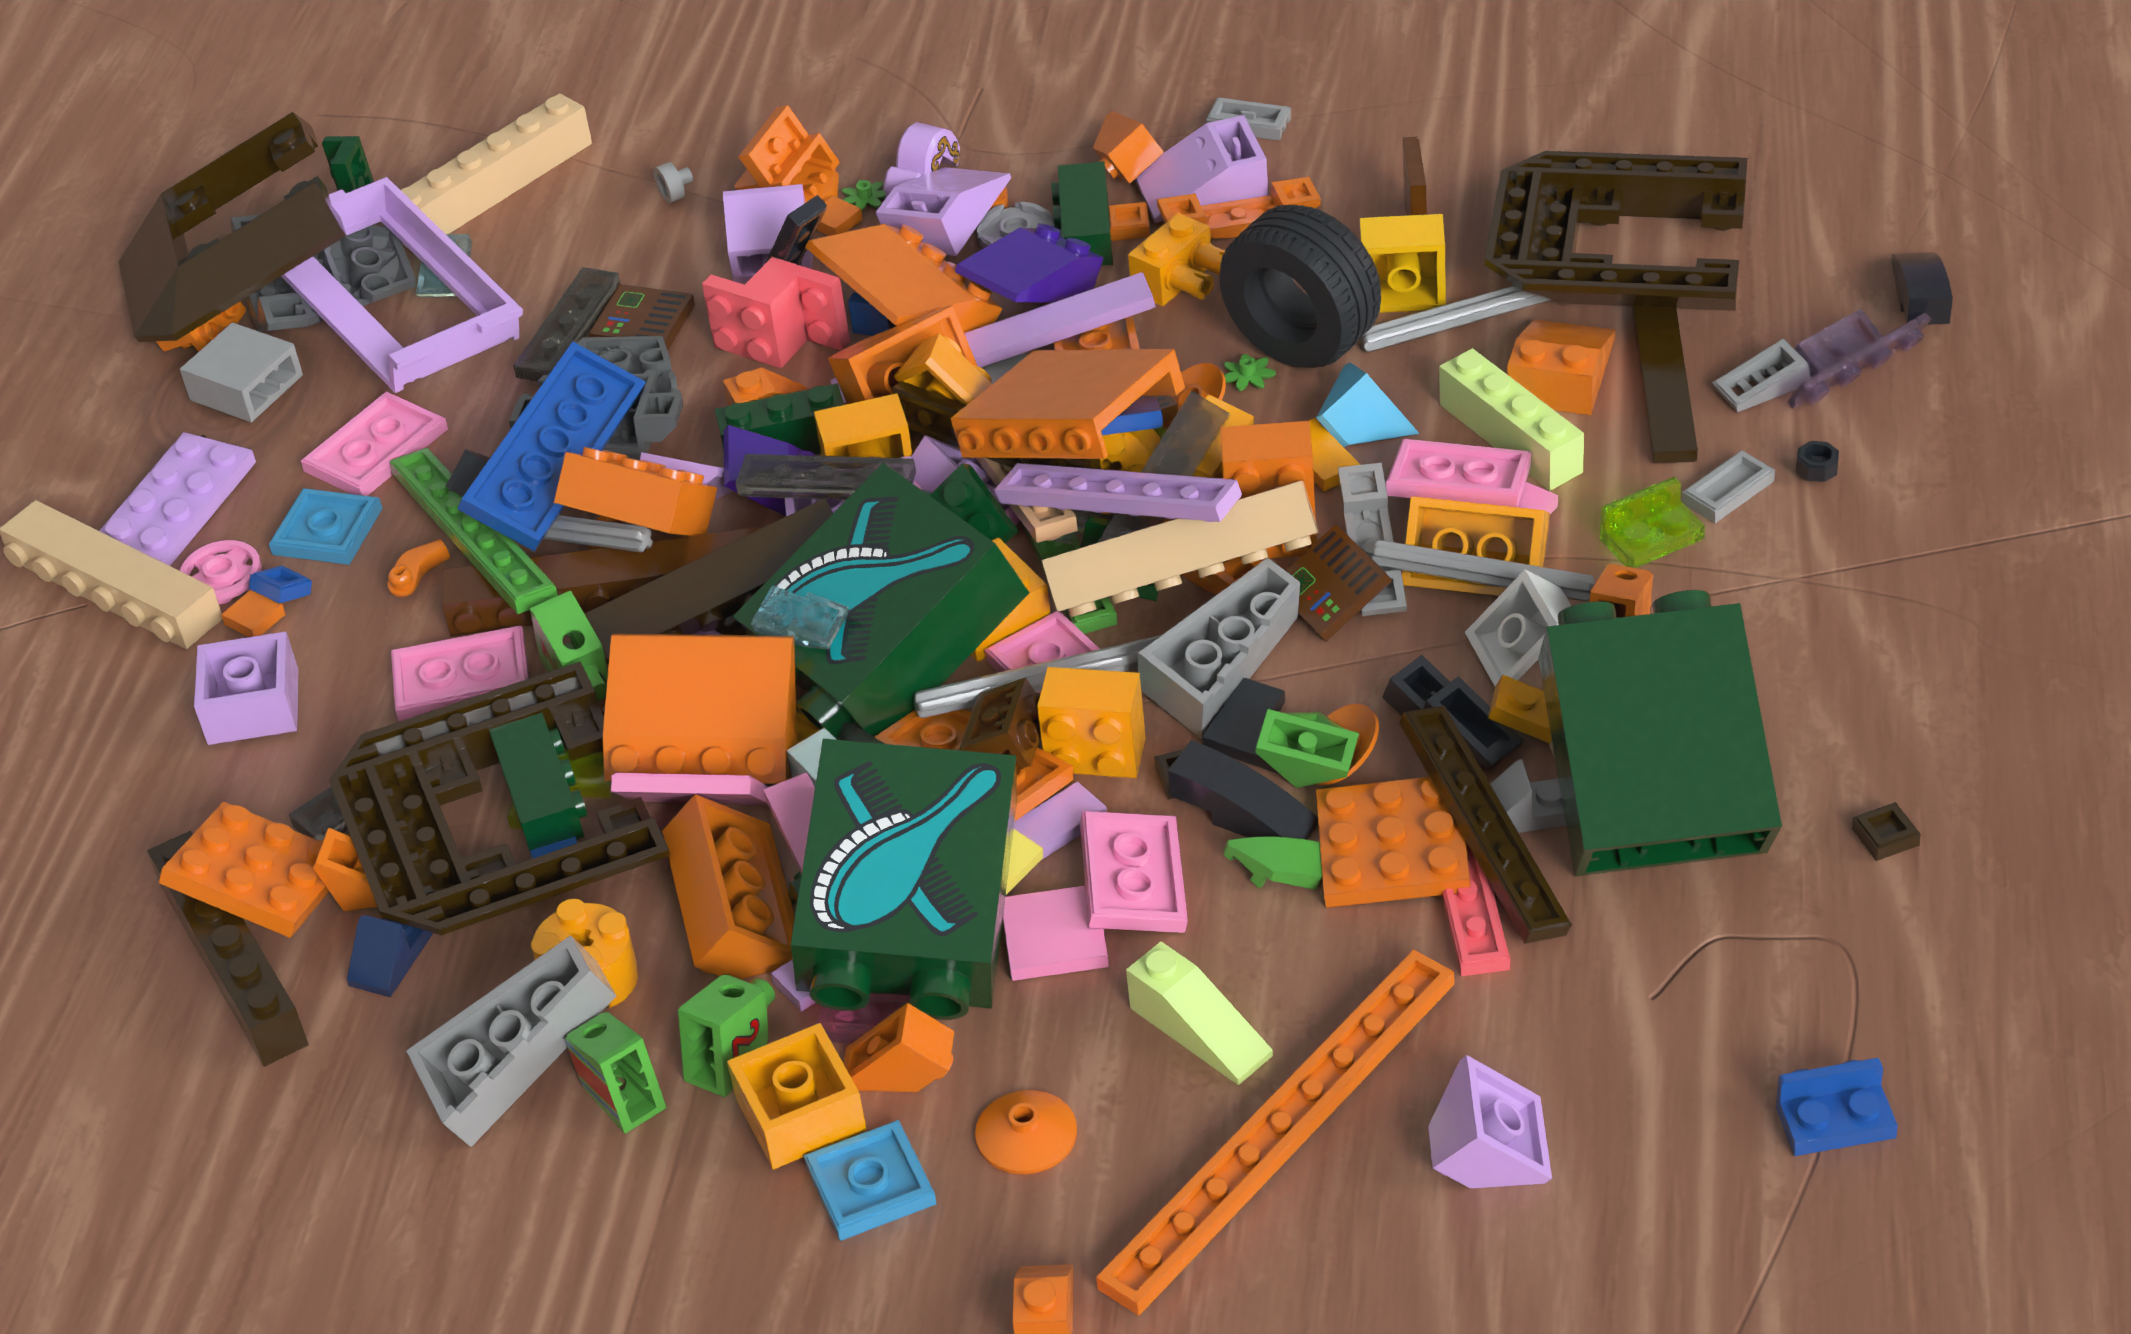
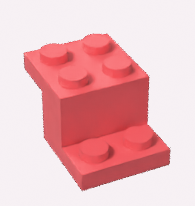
M771 257L745 285L712 274L702 283L715 348L782 368L808 340L840 351L850 342L840 277Z

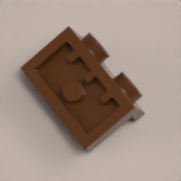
M1026 677L979 693L959 749L961 751L1002 754L1009 749L1012 755H1016V762L1021 769L1031 766L1041 736L1037 707L1040 693L1034 691Z

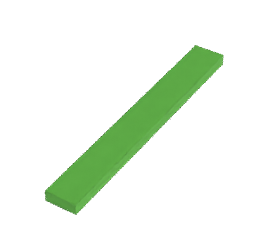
M428 448L389 461L393 476L517 614L526 612L531 607L558 596L556 586L514 540L458 510L462 496L446 487L452 473Z

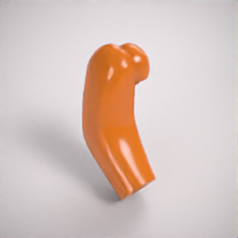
M441 539L409 549L398 558L394 568L388 574L387 587L392 595L396 597L411 595L415 592L422 577L428 571L450 559L448 549Z

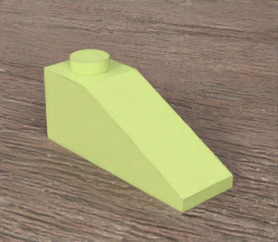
M1162 941L1126 969L1130 1009L1235 1084L1240 1085L1273 1056L1272 1048L1195 964Z

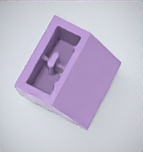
M803 184L723 191L727 248L734 282L747 283L765 264L787 215L806 203ZM807 250L800 266L813 269V254Z

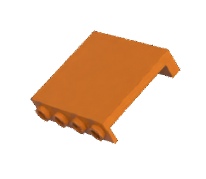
M1175 349L1034 350L950 419L962 458L1105 459L1108 454L1101 433L1102 429L1140 396H1177L1185 389Z

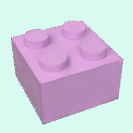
M287 632L197 645L194 708L208 745L297 731L299 669Z

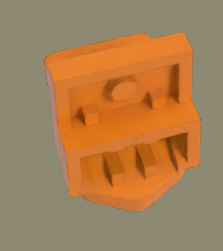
M788 105L777 107L738 156L747 169L735 183L734 188L736 190L803 184L805 202L817 195L824 202L831 196L838 197L839 174L835 170L840 163L838 158L820 133L809 135Z

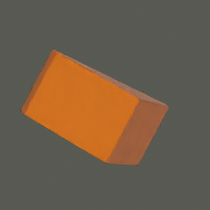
M328 828L313 869L344 912L377 907L351 837Z

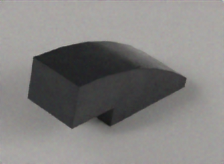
M1934 252L1892 254L1891 261L1900 311L1905 312L1907 325L1950 324L1953 296L1946 269L1938 254Z
M1423 655L1392 676L1382 696L1401 716L1404 712L1445 706L1480 766L1487 769L1493 768L1524 742V739L1512 728L1488 719L1490 706L1459 676L1450 682Z
M1193 740L1188 743L1168 770L1170 797L1211 811L1213 825L1248 838L1288 837L1308 840L1318 826V817L1277 784L1247 765Z

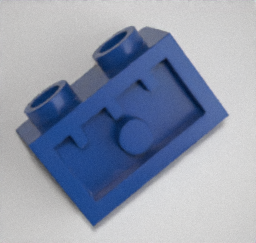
M1879 1058L1861 1061L1850 1060L1839 1065L1810 1070L1799 1069L1778 1077L1776 1110L1794 1156L1896 1138L1898 1124L1881 1085L1883 1066Z

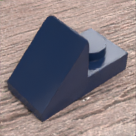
M361 915L357 924L347 976L348 985L391 997L433 933L389 919Z

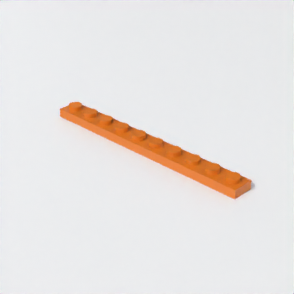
M1413 949L1097 1275V1289L1139 1316L1454 986V971Z

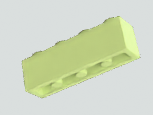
M1472 348L1439 366L1440 406L1494 448L1532 452L1529 475L1546 489L1551 491L1583 473L1584 433Z

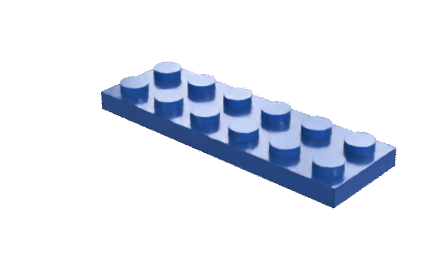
M572 341L462 497L458 510L535 552L565 507L564 505L554 503L565 453L582 454L583 447L603 451L642 393L646 382Z

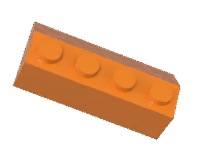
M695 794L662 830L664 840L670 852V856H668L694 967L708 974L718 976L730 975L738 979L775 971L792 960L791 939L795 915L790 897L788 896L789 893L771 826L769 823Z

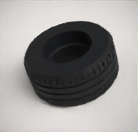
M1281 205L1268 209L1228 245L1222 256L1220 288L1229 315L1238 329L1254 346L1281 363L1303 368H1319L1333 364L1372 328L1379 316L1381 287L1379 275L1372 257L1363 243L1348 227L1335 217L1319 209L1303 205ZM1293 279L1306 291L1307 294H1305V293L1296 285V283L1293 281Z

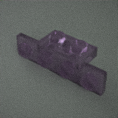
M1859 309L1800 342L1795 347V350L1808 363L1812 378L1803 382L1787 401L1792 409L1804 402L1811 406L1823 399L1831 391L1830 387L1838 383L1840 387H1845L1861 375V369L1869 365L1872 369H1876L1893 356L1894 350L1901 348L1905 352L1911 349L1924 338L1921 331L1931 321V318L1927 313H1924L1883 337L1863 310Z

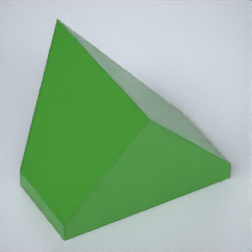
M1268 709L1255 753L1293 786L1300 788L1347 777L1359 733L1344 729L1320 712L1282 713Z

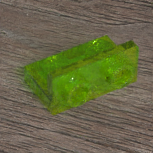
M1672 477L1604 505L1601 508L1600 540L1624 566L1637 568L1705 539V525L1680 501L1681 482L1676 477Z

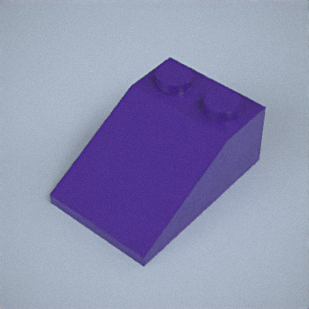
M1038 223L1036 228H1018L958 263L955 272L1014 302L1054 303L1094 289L1104 257L1089 251L1090 244L1074 238H1067L1066 240L1059 236V229Z

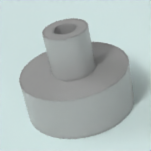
M667 162L653 169L657 188L668 204L685 197L683 185L693 182V176L688 167L677 171L671 162Z

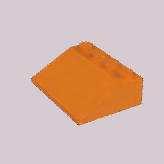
M881 224L812 239L805 246L815 257L897 326L946 306L953 305L964 333L995 323L1003 309L990 298L992 292L988 288L974 281H969L966 277L956 273L957 265L952 262H946L944 260L946 254L942 250L922 242L923 234L907 225H902L901 229Z
M611 635L603 726L604 781H612V775H615V773L751 776L763 784H778L792 778L787 750L797 745L794 636Z

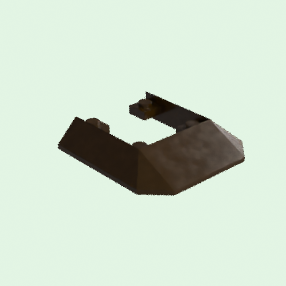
M291 112L160 194L119 260L134 337L138 342L177 341L347 236L342 219L331 204L326 186L316 176L309 181H302L296 184L289 194L284 196V201L223 239L218 240L216 238L208 244H200L188 254L184 237L185 232L216 214V209L279 170L284 172L315 152L318 143L314 130L309 123L297 114Z
M1543 151L1501 170L1486 248L1485 266L1521 290L1567 304L1736 311L1739 260L1697 258L1696 267L1613 264V255L1575 252L1580 223H1590L1596 226L1619 224L1620 216L1701 219V227L1714 228L1721 231L1732 228L1742 229L1748 158Z
M581 662L361 734L329 782L382 918L444 935L670 856L669 848L654 817H650L641 797L597 812L603 835L518 864L515 863L507 843L465 858L460 856L440 806L482 792L480 779L476 771L499 763L490 729L543 713L548 730L558 729L562 744L570 761L603 751L604 717L597 704L594 688Z

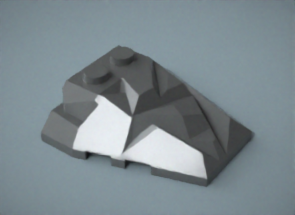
M260 215L231 217L232 232ZM371 225L356 231L313 256L362 306L411 289L416 284V278L402 242L386 226ZM281 276L246 297L256 331L259 332L308 327L324 321Z
M663 336L582 338L577 343L578 345L646 382L642 393L603 449L627 455L628 458L640 460L641 452L648 453L652 442H661L677 426L683 408L682 394L677 389L676 376L671 370V361ZM544 374L538 380L539 388L544 383L548 375ZM524 393L517 400L509 420L510 429L534 396Z

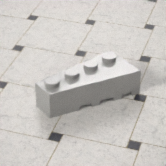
M1267 558L1138 652V673H1140L1141 691L1202 739L1203 734L1242 679L1251 678L1298 618L1300 582L1271 559Z
M570 935L406 1051L442 1123L472 1147L567 1048L565 1041L567 1034L598 1016L616 997V994L598 962Z

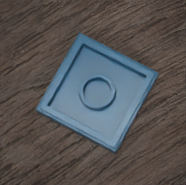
M303 488L269 543L272 555L350 565L383 509L380 498Z
M899 1120L803 1155L806 1169L840 1241L937 1204L935 1193Z

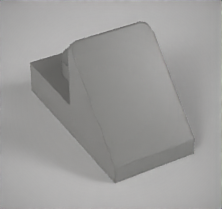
M1520 759L1490 784L1518 833L1566 826L1558 778L1529 782L1523 760Z

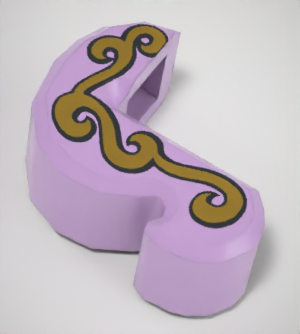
M919 122L908 127L899 141L896 167L891 166L885 175L883 190L886 197L895 186L938 170L940 163L958 166L960 147L953 132Z

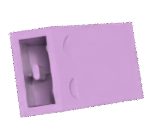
M1244 115L1206 123L1165 151L1135 179L1142 197L1147 203L1154 223L1164 221L1157 207V199L1196 194L1201 205L1268 196L1267 159Z
M944 167L895 186L875 213L880 224H886L901 229L902 225L910 226L923 234L922 242L939 248L946 255L957 256L1010 181L1011 176L1010 173Z

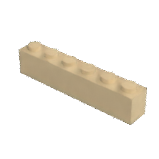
M559 93L527 114L521 115L516 121L498 132L492 133L469 150L461 152L456 158L443 166L432 170L428 175L409 187L401 189V191L448 235L591 145L592 140L585 108Z
M1298 481L1237 500L1221 522L1177 518L1043 559L1042 563L1057 612L1069 609L1070 616L1073 617L1096 610L1094 601L1111 596L1113 604L1139 597L1137 588L1154 583L1156 591L1182 584L1180 575L1197 570L1199 578L1225 571L1223 561L1240 557L1244 565L1267 558L1266 548L1284 544L1287 552L1310 545L1312 542L1309 535L1319 531L1304 481Z
M37 500L0 527V535L5 545L3 552L14 566H22L36 573L42 580L46 582L52 581L66 588L73 596H82L94 602L101 610L105 612L111 611L125 618L131 625L135 627L141 626L155 633L164 642L171 641L187 650L223 620L222 612L212 586Z

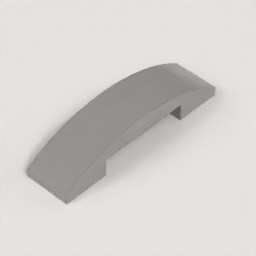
M1382 462L1338 467L1346 534L1372 559L1376 541L1394 542L1388 513V496ZM1381 567L1391 578L1392 582L1360 610L1362 616L1407 611L1401 570Z

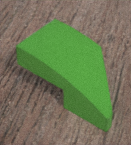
M1249 837L1228 840L1223 849V855L1229 861L1237 859L1253 873L1250 880L1258 888L1264 886L1268 878L1270 881L1316 890L1322 879L1320 842L1288 837Z

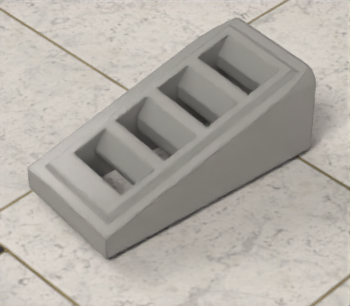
M1783 338L1712 383L1714 389L1738 413L1803 387L1811 382L1808 363ZM1769 374V375H1770L1769 378L1765 379V378L1763 377V376ZM1754 380L1758 385L1752 387L1748 382ZM1739 386L1745 393L1738 396L1732 388Z

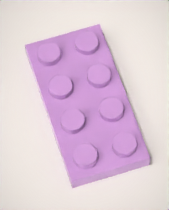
M183 432L99 531L171 566L254 466L256 460L253 451Z

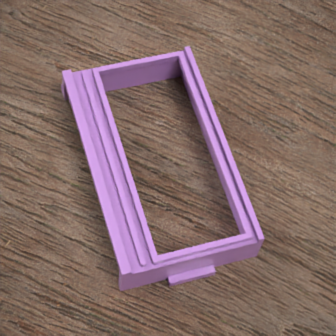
M387 177L349 193H345L341 189L329 194L332 206L342 219L346 235L382 222L477 315L476 317L403 348L314 257L309 258L281 276L394 393L403 390L406 383L426 377L509 340V338L513 340L519 339V317L523 315V309Z

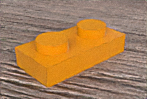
M1502 674L1495 686L1488 719L1551 743L1552 738L1544 691Z

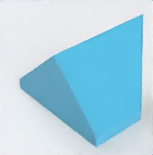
M1351 362L1344 365L1316 417L1343 447L1420 434L1369 375Z

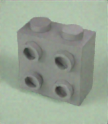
M233 322L180 368L191 401L251 423L303 376L293 343Z

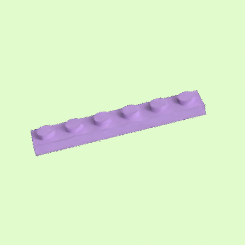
M1017 463L995 488L998 499L1002 504L1022 505L1024 507H1049L1060 510H1085L1095 513H1120L1132 516H1156L1168 519L1203 520L1205 522H1221L1242 495L1238 481L1232 479Z

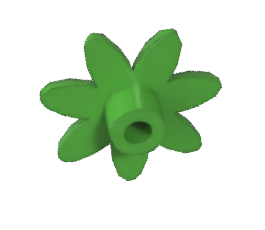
M859 180L856 184V189H842L843 194L847 196L843 201L861 208V211L865 210L867 203L872 208L878 209L881 206L880 200L886 199L884 190H881L883 182L878 181L871 185L869 181Z
M1247 354L1241 356L1239 364L1235 362L1224 363L1225 369L1229 371V373L1224 375L1226 383L1236 382V389L1238 391L1246 389L1249 382L1255 388H1264L1265 383L1263 379L1274 377L1276 371L1266 368L1269 363L1268 358H1261L1256 361Z

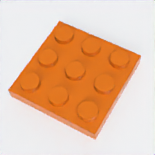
M1430 777L1316 789L1323 891L1326 908L1443 895L1445 889H1453L1454 894H1458V888L1471 887L1466 840Z
M224 801L163 866L159 879V884L289 938L294 935L329 892L313 869L323 841H318L296 832L285 824L275 823L255 815L242 806L231 805Z

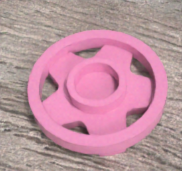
M236 540L213 542L197 549L186 558L180 569L181 572L190 576L191 571L196 567L199 572L192 577L212 586L218 604L230 603L232 598L249 590L250 575L261 571L262 565L257 551L251 545ZM228 552L226 554L214 555L218 553ZM249 558L253 561L252 566L246 565Z

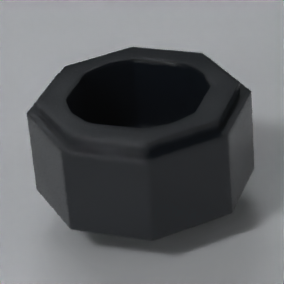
M1810 441L1798 448L1796 473L1807 481L1825 482L1837 475L1839 450L1828 442Z

